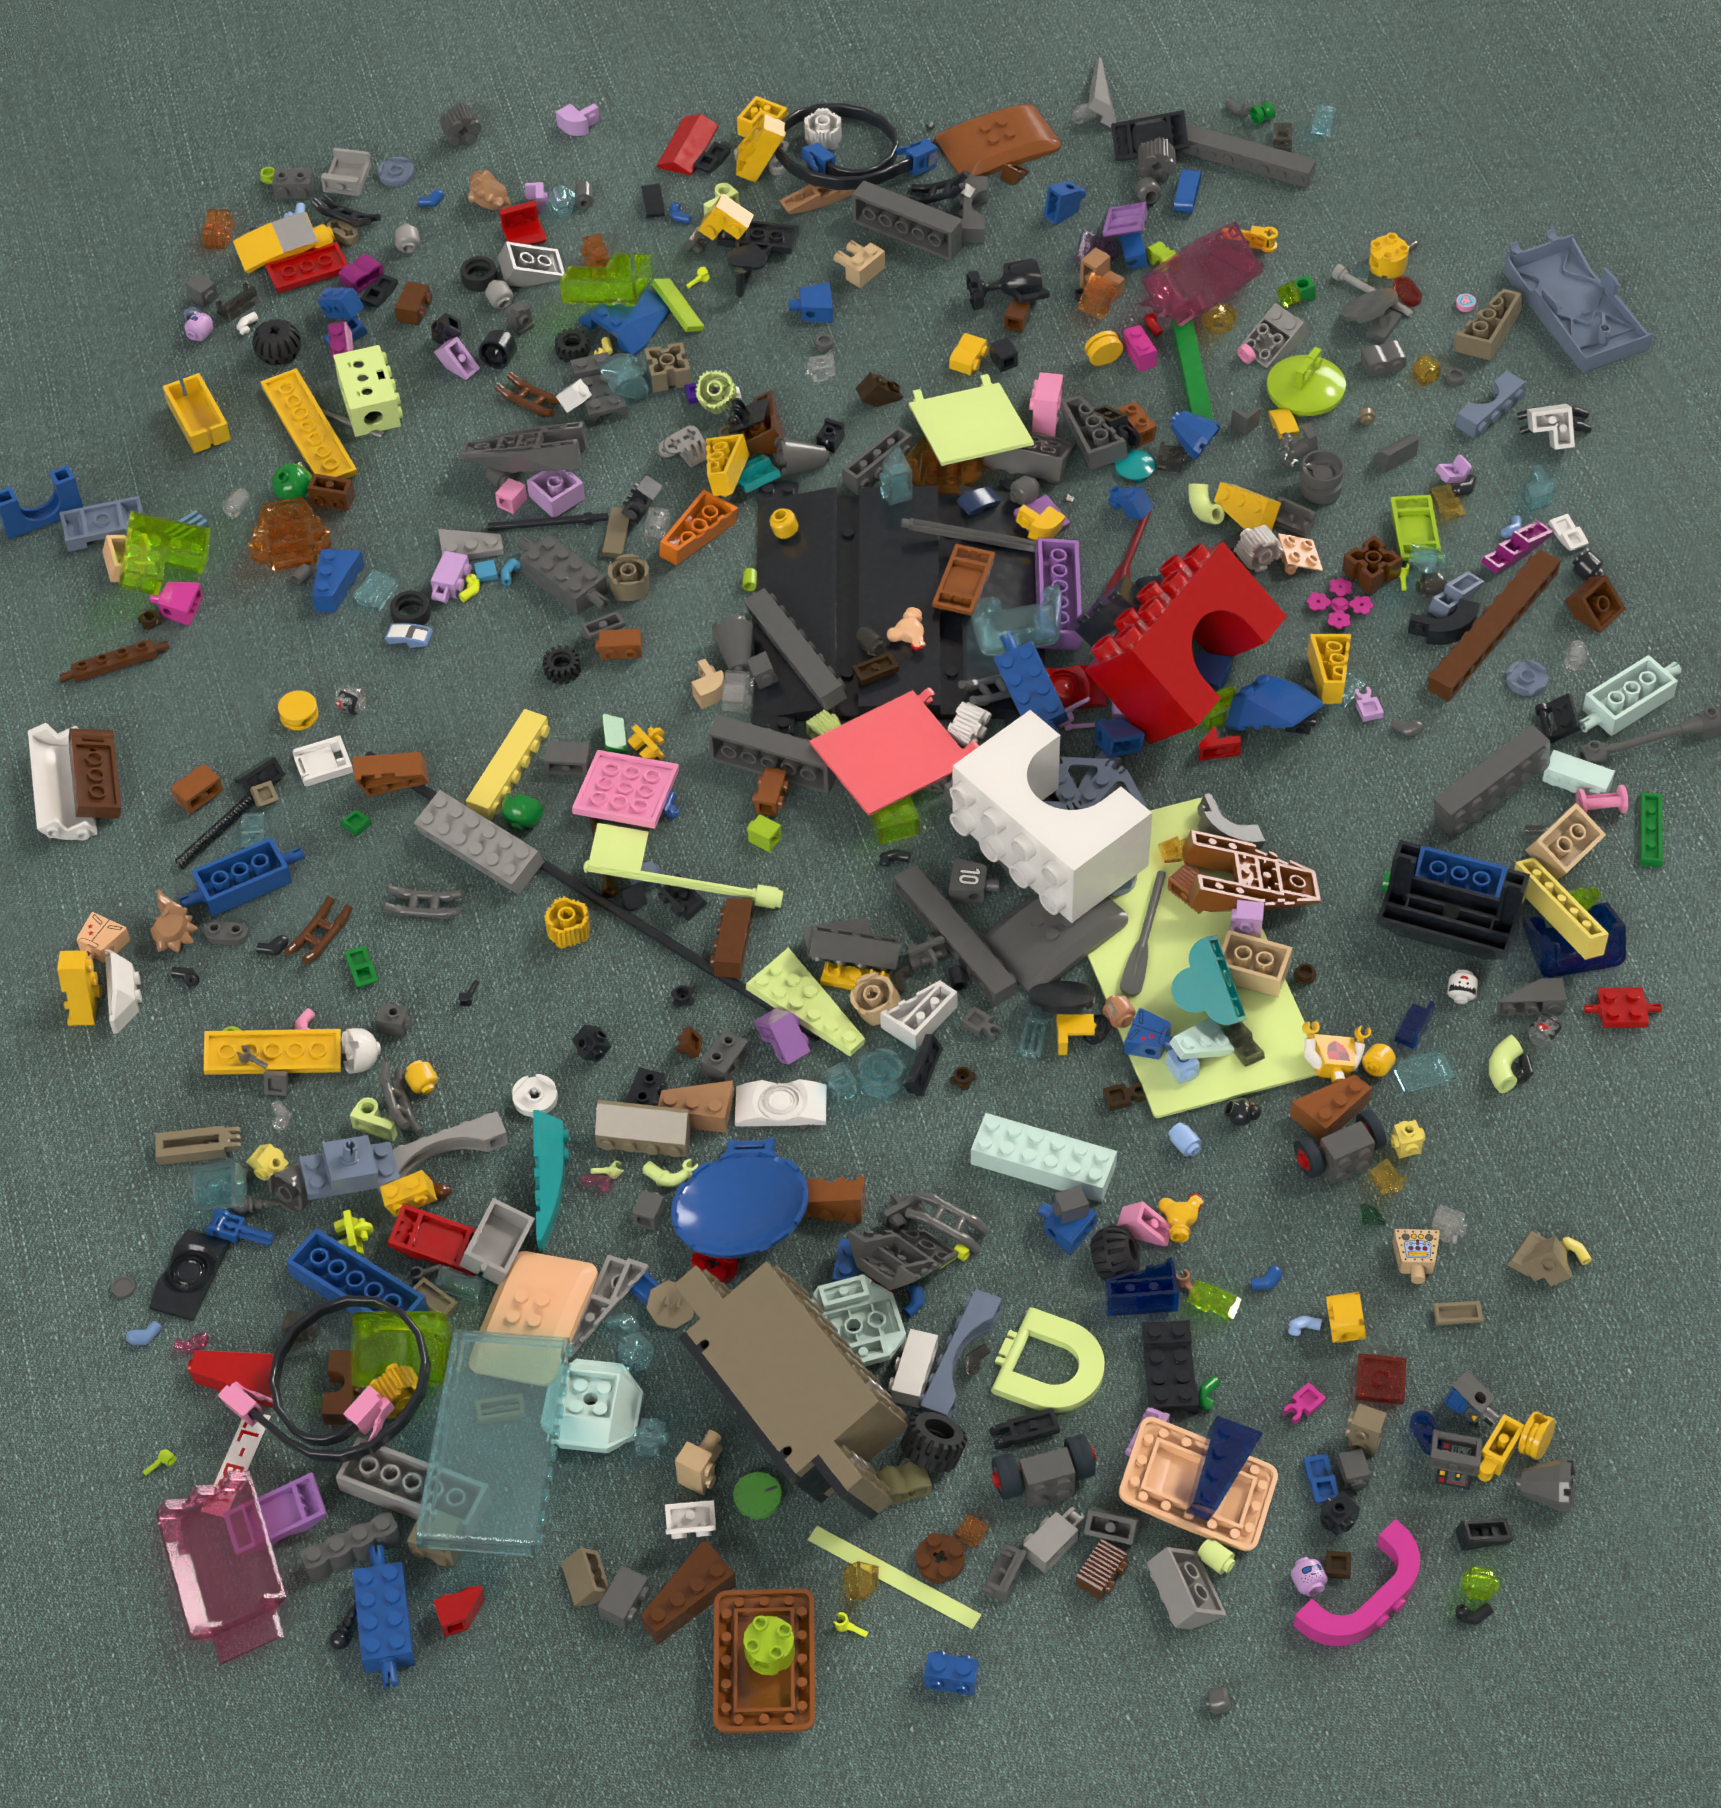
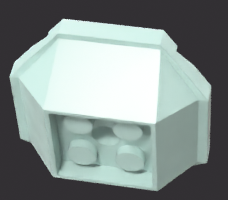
M865 1275L817 1286L811 1299L812 1302H815L824 1312L823 1316L833 1323L837 1328L836 1332L850 1344L852 1352L856 1353L865 1363L864 1367L892 1358L906 1339V1332L892 1292L872 1282ZM851 1328H857V1329H859V1330H857V1331H850L849 1329H851Z
M575 1359L558 1374L555 1382L548 1386L541 1419V1429L549 1435L559 1448L609 1453L626 1442L629 1443L636 1439L644 1393L622 1363ZM589 1402H596L593 1405H587Z

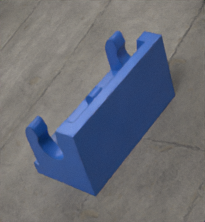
M1141 232L1121 235L1120 240L1125 261H1137L1136 263L1129 264V268L1148 267Z

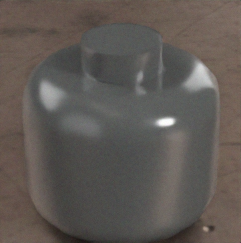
M1220 1687L1209 1690L1208 1698H1205L1206 1707L1210 1708L1213 1714L1230 1712L1232 1701L1228 1688Z

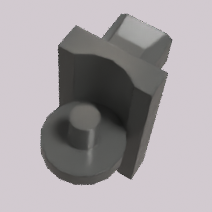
M931 935L926 937L922 944L912 943L906 946L909 965L912 970L930 964L932 967L938 966L937 960L948 956L945 938L942 935L938 937Z
M896 1193L891 1194V1203L887 1204V1209L883 1211L885 1219L883 1224L886 1228L892 1227L896 1233L905 1230L907 1227L905 1220L906 1210L909 1208L925 1212L922 1201L914 1199V1195L908 1198L907 1195L899 1197Z

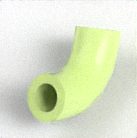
M1189 484V503L1193 513L1202 522L1220 524L1224 519V510L1221 505L1210 502L1209 485Z
M1512 1034L1494 1048L1489 1059V1077L1499 1093H1506L1516 1085L1517 1078L1511 1071V1065L1518 1056L1524 1053L1521 1045Z

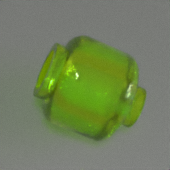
M1471 1566L1468 1571L1463 1572L1461 1590L1465 1591L1468 1598L1488 1601L1494 1593H1498L1500 1580L1495 1578V1573L1491 1568Z

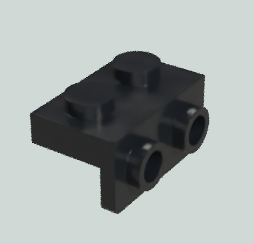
M659 883L655 886L660 892L657 896L665 904L669 902L672 905L670 909L679 918L683 916L687 921L707 904L694 889L664 885L662 887Z

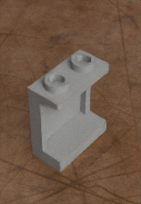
M334 148L332 151L334 159L328 173H323L321 176L323 192L360 196L371 168L369 152Z

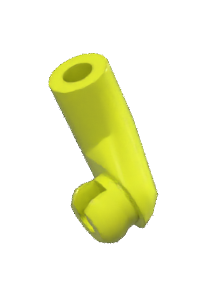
M470 574L466 577L467 589L458 594L462 602H466L479 592L480 581L476 578L475 574Z

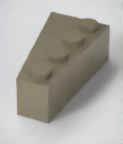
M1502 289L1488 302V306L1485 309H1481L1477 313L1476 318L1472 321L1469 320L1462 331L1458 330L1454 334L1455 352L1492 361L1522 311V293Z

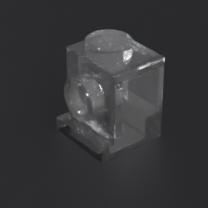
M828 351V354L809 357V363H806L807 374L812 376L813 382L836 378V364L832 351Z

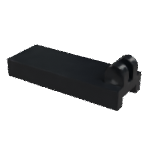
M925 1034L909 1077L902 1081V1085L910 1094L924 1096L943 1049L934 1034Z

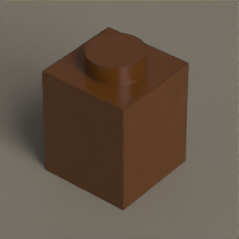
M1012 299L1004 315V329L1023 333L1030 318V303H1019L1017 300Z

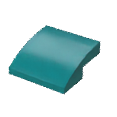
M762 454L746 462L737 485L745 493H748L781 477L779 469L772 465L770 458Z

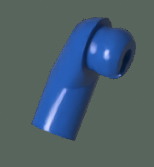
M673 791L669 792L663 808L664 814L670 819L677 818L680 812L679 807L676 809L675 805H673L677 794Z

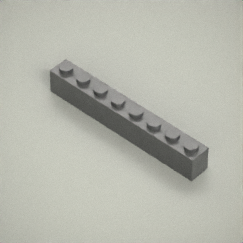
M763 588L744 600L749 614L825 711L847 699L844 692L846 686L841 678H835L836 673L833 668L825 665L827 663L821 653L816 654L817 650L813 643L806 641L807 637L802 629L797 630L796 622L792 617H787L788 613L783 605H777L779 602L773 593L769 594Z
M913 865L894 876V890L932 935L936 937L942 935L945 938L947 952L959 966L964 968L967 976L994 1007L1016 995L1017 980L1012 973H1008L1004 968L1003 962L992 954L990 947L986 943L983 944L977 932L966 924L964 917L954 910L952 903L948 899L945 900L939 888L929 881L927 874L923 870L920 871L916 865Z

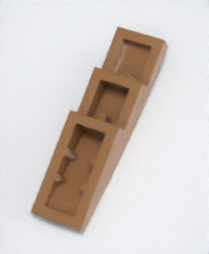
M809 184L779 201L788 214H795L830 205L852 195L855 190H832Z

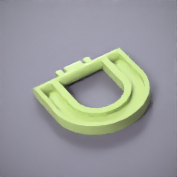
M1030 1307L1018 1332L1009 1330L1008 1338H1005L998 1353L999 1356L996 1357L995 1364L1002 1367L992 1386L991 1392L1038 1411L1053 1408L1054 1413L1075 1410L1090 1401L1102 1384L1105 1362L1101 1346L1096 1338L1084 1327ZM1029 1336L1070 1351L1079 1364L1076 1375L1070 1381L1060 1385L1046 1384L1013 1372Z

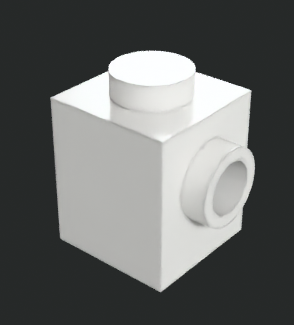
M579 379L562 390L556 398L566 412H569L586 401L592 394L583 381Z

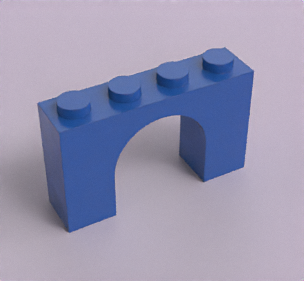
M68 465L49 472L53 484V494L41 506L23 508L19 505L18 499L11 487L0 490V521L8 539L61 520L59 512L83 507L75 477Z

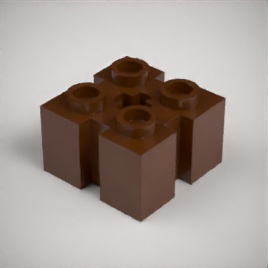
M1375 535L1362 543V549L1355 547L1345 553L1342 571L1352 580L1359 579V586L1369 595L1380 589L1383 581L1389 583L1400 576L1403 560L1393 550L1387 552L1385 550L1386 544Z

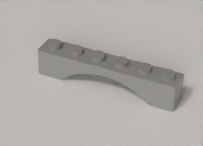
M496 1111L484 1114L480 1118L462 1122L460 1125L450 1129H443L431 1136L421 1137L412 1143L397 1146L393 1149L399 1176L403 1178L416 1166L440 1153L461 1149L490 1152L509 1145L507 1132Z

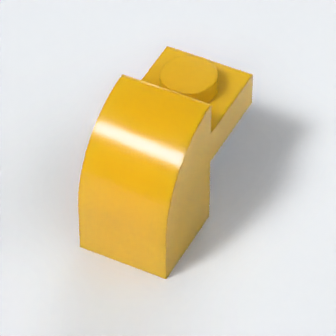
M1023 504L1018 511L1016 522L1029 530L1028 538L1032 540H1038V538L1052 539L1062 529L1066 516L1051 506H1048L1039 515Z

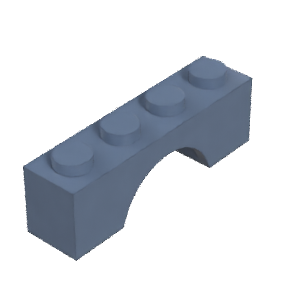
M1506 370L1494 381L1492 395L1495 400L1486 404L1471 402L1467 404L1457 414L1456 427L1475 439L1480 433H1484L1490 424L1497 422L1504 412H1508L1515 402L1520 401L1524 397L1525 381Z

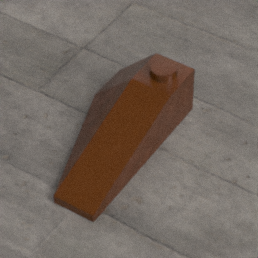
M772 390L753 400L754 403L761 399L769 398L764 421L759 425L747 427L740 433L744 434L748 451L768 456L777 452V447H774L775 439L777 437L785 438Z

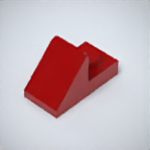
M1214 726L1199 744L1198 761L1240 755V736L1218 738Z

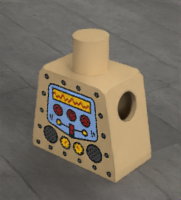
M1394 1229L1392 1244L1399 1272L1411 1274V1282L1414 1284L1424 1283L1425 1274H1433L1440 1234L1439 1230Z

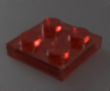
M1358 1353L1355 1400L1404 1405L1407 1358Z

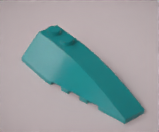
M533 1110L534 1158L536 1166L534 1168L536 1183L535 1200L536 1209L538 1210L536 1211V1237L538 1251L544 1252L553 1232L562 1201L566 1172L565 1163L570 1161L569 1149H565V1143H569V1130L564 1129L563 1120L540 1110Z

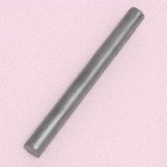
M321 409L326 418L352 428L350 419ZM373 430L369 434L382 439L385 432Z

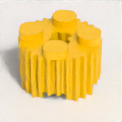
M565 896L562 899L559 897V900L554 899L553 904H551V907H548V911H546L544 916L549 939L553 943L555 942L556 946L561 949L566 948L568 945L572 947V945L576 946V943L581 944L580 942L587 941L589 938L590 921L585 903L575 902V899L571 901Z
M397 1363L387 1366L385 1369L386 1373H383L378 1379L369 1383V1386L378 1392L382 1398L386 1397L394 1405L395 1408L387 1416L388 1419L396 1418L402 1412L414 1393L418 1380L411 1367L406 1365L399 1367Z

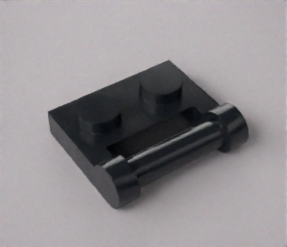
M1569 693L1546 704L1540 703L1535 706L1536 715L1540 718L1543 735L1550 740V744L1581 730L1573 698ZM1551 712L1557 727L1555 731L1551 730L1547 715Z

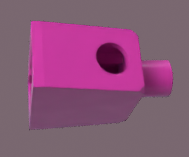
M168 582L163 592L153 591L151 593L150 602L158 604L162 617L191 625L203 594L200 583Z

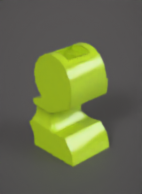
M1161 241L1145 248L1147 259L1153 266L1160 263V271L1165 278L1179 271V256L1175 250H1170L1169 247L1166 248Z

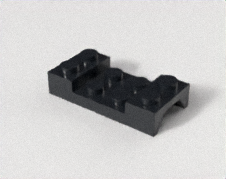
M1190 1320L1142 1323L1141 1335L1149 1408L1161 1412L1165 1409L1184 1408L1192 1414H1198L1199 1400L1197 1383H1195Z

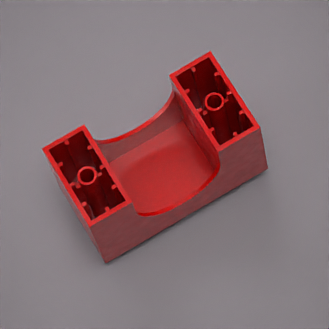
M1224 542L1209 548L1199 543L1190 549L1183 559L1178 554H1175L1165 561L1159 568V572L1164 576L1160 582L1157 583L1155 580L1150 582L1137 594L1136 598L1141 602L1137 612L1133 607L1125 610L1113 623L1118 629L1113 637L1110 634L1104 636L1090 650L1095 658L1085 671L1130 723L1145 733L1144 739L1149 744L1199 726L1220 700L1219 695L1206 682L1196 667L1192 654V638L1207 653L1233 657L1265 644L1287 617Z

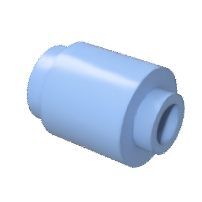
M1178 1123L1169 1131L1170 1141L1185 1157L1194 1156L1201 1150L1202 1141L1188 1125Z

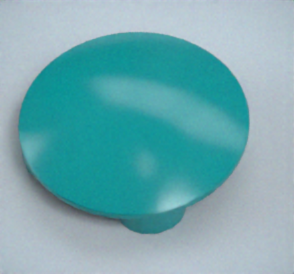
M1129 450L1127 451L1128 458L1115 462L1116 474L1134 480L1136 483H1143L1145 478L1154 472L1155 461L1151 455L1144 451Z

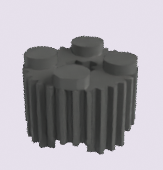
M461 102L459 104L456 103L453 109L450 108L449 111L447 110V113L441 114L439 122L447 140L452 146H457L458 144L459 146L461 144L473 145L476 143L477 135H480L479 132H481V124L475 111L470 106L467 107L465 103L462 104Z
M1158 137L1154 141L1147 142V144L1146 142L1141 143V146L1138 148V169L1141 177H1151L1164 182L1168 180L1170 174H1173L1176 169V151L1173 145L1171 146L1168 142V139Z

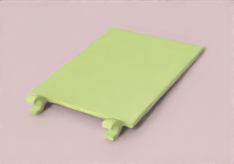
M988 374L980 375L982 380L981 387L928 399L923 398L920 389L912 391L915 399L909 403V407L941 466L1034 445V441L1000 383L992 384Z

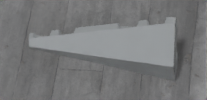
M1099 57L1095 64L1089 89L1091 95L1088 108L1102 115L1100 122L1111 127V124L1117 123L1103 62Z
M607 1255L564 1360H569L648 1270V1264L630 1258L626 1261Z

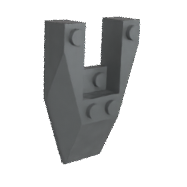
M584 421L526 428L466 441L460 451V458L509 473L561 470L573 472L580 468L582 463L580 453L586 450L588 445Z

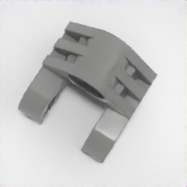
M690 425L661 441L657 446V453L660 457L667 459L679 453L691 468L707 460L705 440L695 426Z

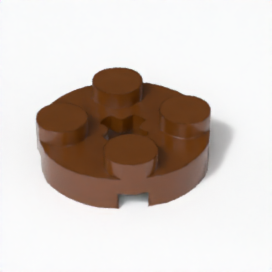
M929 1534L916 1550L915 1560L919 1573L926 1580L938 1584L944 1583V1581L951 1578L952 1580L957 1578L965 1564L962 1544L949 1535ZM942 1554L947 1560H941L940 1563H936L934 1556Z

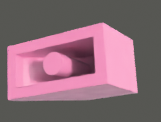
M1143 1201L1122 1207L1117 1226L1128 1229L1136 1240L1168 1246L1170 1239L1169 1229L1171 1227L1169 1222Z

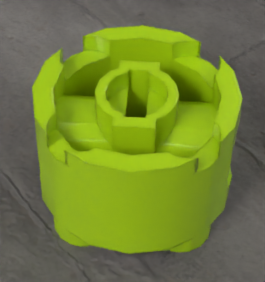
M757 1616L754 1618L753 1622L746 1629L743 1640L745 1657L749 1666L762 1675L772 1676L778 1674L783 1669L785 1671L794 1660L795 1643L791 1625L773 1616Z

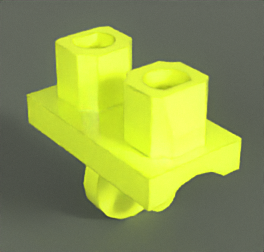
M350 1210L343 1211L344 1218L334 1222V1227L339 1236L347 1234V1237L338 1240V1242L362 1256L364 1255L362 1241H367L368 1236L373 1233V1225L365 1222L364 1218L358 1220L352 1217Z

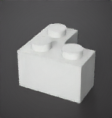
M1560 404L1527 409L1529 430L1533 433L1549 431L1550 446L1555 450L1575 447L1571 406Z

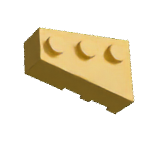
M766 114L760 119L738 146L737 176L756 183L778 145L785 137L784 122Z
M1220 482L1214 502L1221 505L1223 510L1242 528L1252 530L1254 527L1266 525L1272 531L1281 502L1224 482Z
M87 950L60 951L57 971L61 991L67 994L68 1001H64V1007L69 1009L68 1026L95 1025L98 998L102 997V986L98 985L97 972L93 971V960L89 959Z

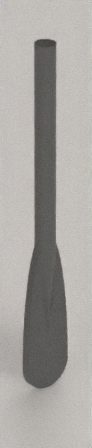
M1161 870L1156 875L1139 941L1130 954L1121 979L1120 989L1128 996L1140 994L1143 987L1148 960V939L1166 873Z

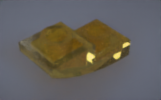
M1178 836L1158 844L1165 863L1183 861L1182 847L1187 838L1179 840Z

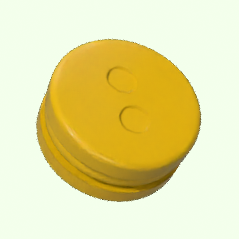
M1103 331L1092 336L1085 344L1084 350L1092 365L1102 366L1115 361L1122 354L1123 345L1114 331Z
M306 691L289 692L278 703L280 720L288 729L296 731L305 730L311 727L318 719L319 712L316 700L312 694Z
M1538 1411L1533 1412L1521 1433L1518 1444L1519 1453L1531 1456L1535 1460L1541 1459L1551 1442L1555 1429V1419L1545 1416Z

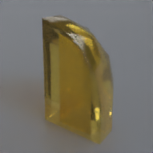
M1424 354L1414 363L1412 375L1424 387L1439 379L1441 365L1430 355Z
M857 1561L845 1567L844 1588L849 1599L860 1601L873 1595L878 1584L879 1566Z

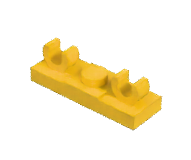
M826 962L820 979V985L853 990L856 986V981L866 974L878 973L889 979L890 974L884 971L878 972L873 971V969L868 970Z

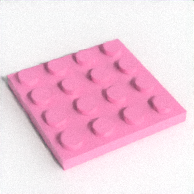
M597 750L574 802L572 812L576 815L655 829L679 772V764Z

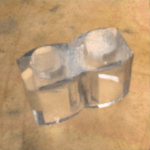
M725 670L722 712L747 714L748 707H752L753 695H750V691H754L755 679L751 678V672Z

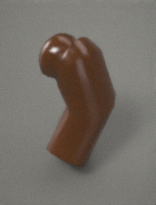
M433 1182L436 1198L450 1196L451 1188L449 1185Z

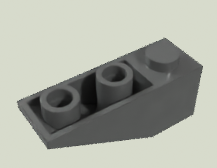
M1563 978L1539 979L1499 999L1496 1015L1564 1013L1566 994Z

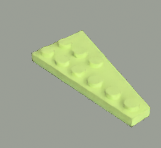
M789 947L746 983V990L776 1009L794 1013L798 1017L800 1025L851 1057L864 1045L865 1038Z

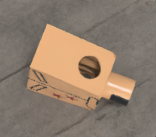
M94 912L90 914L77 937L80 951L87 950L89 959L93 960L95 958L103 963L105 962V950L109 949L114 953H118L130 941L126 927Z

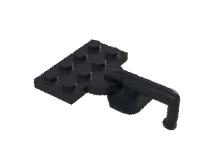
M751 220L749 227L739 240L725 230H721L717 237V246L735 248L729 254L728 264L732 267L743 268L734 271L736 274V295L738 298H742L745 294L752 269L757 270L765 267L767 259L772 252L792 254L799 233V226Z

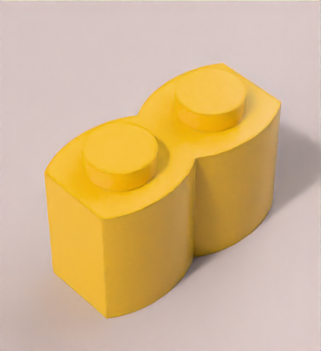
M964 333L958 346L950 356L949 368L970 376L974 371H978L981 359L985 358L988 354L987 340Z

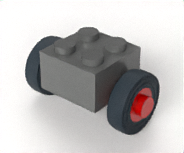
M1368 1109L1356 1115L1355 1124L1321 1138L1319 1148L1309 1137L1298 1139L1294 1142V1152L1298 1164L1307 1177L1312 1179L1324 1173L1329 1182L1333 1184L1337 1181H1345L1355 1173L1367 1171L1372 1164L1373 1152L1385 1147L1387 1139L1381 1121L1372 1110Z

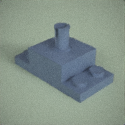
M368 1135L322 1143V1153L299 1157L308 1200L380 1188V1186L400 1179L391 1142L371 1145Z

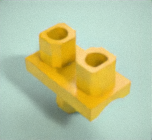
M636 724L632 728L635 733L628 739L629 744L636 751L646 744L647 746L639 753L641 757L652 760L658 757L662 760L665 755L656 744L662 745L664 743V731L660 727L655 729L650 727L647 730L649 733L647 736Z

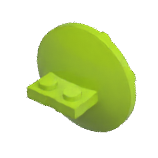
M1314 347L1309 355H1296L1285 358L1270 370L1267 377V392L1270 399L1279 409H1288L1297 417L1315 416L1331 412L1341 403L1346 390L1345 377L1334 363L1321 358L1322 349Z

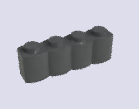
M383 1513L374 1517L369 1523L355 1525L346 1533H339L329 1537L323 1544L318 1543L306 1547L301 1551L300 1557L309 1580L319 1581L329 1576L333 1571H340L350 1567L355 1561L369 1559V1548L371 1546H375L376 1553L378 1552L377 1545H382L385 1547V1550H388L399 1544L401 1537L392 1513Z

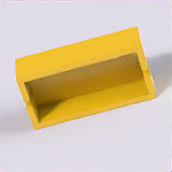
M200 373L183 379L186 396L183 395L179 380L163 386L166 402L194 453L210 448V444L216 446L231 440L228 424Z

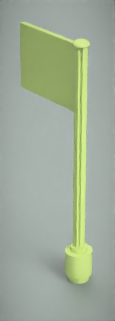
M597 823L590 859L583 866L585 873L588 871L748 898L755 901L754 906L775 909V907L781 908L783 891L778 890L777 887L758 884V887L752 890L641 871L649 832Z

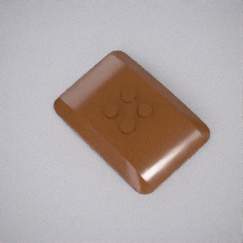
M1028 103L1003 108L969 119L935 135V143L956 173L961 174L967 170L970 176H987L1002 171L1006 164L1015 163L1019 165L1055 153L1061 148V142L1036 107Z
M802 1588L725 1590L718 1593L715 1597L714 1727L719 1732H803L813 1727L815 1723L814 1597L809 1590ZM757 1616L778 1617L789 1623L792 1627L795 1643L794 1660L789 1668L785 1671L784 1669L779 1671L776 1675H762L754 1671L749 1666L745 1657L744 1633Z

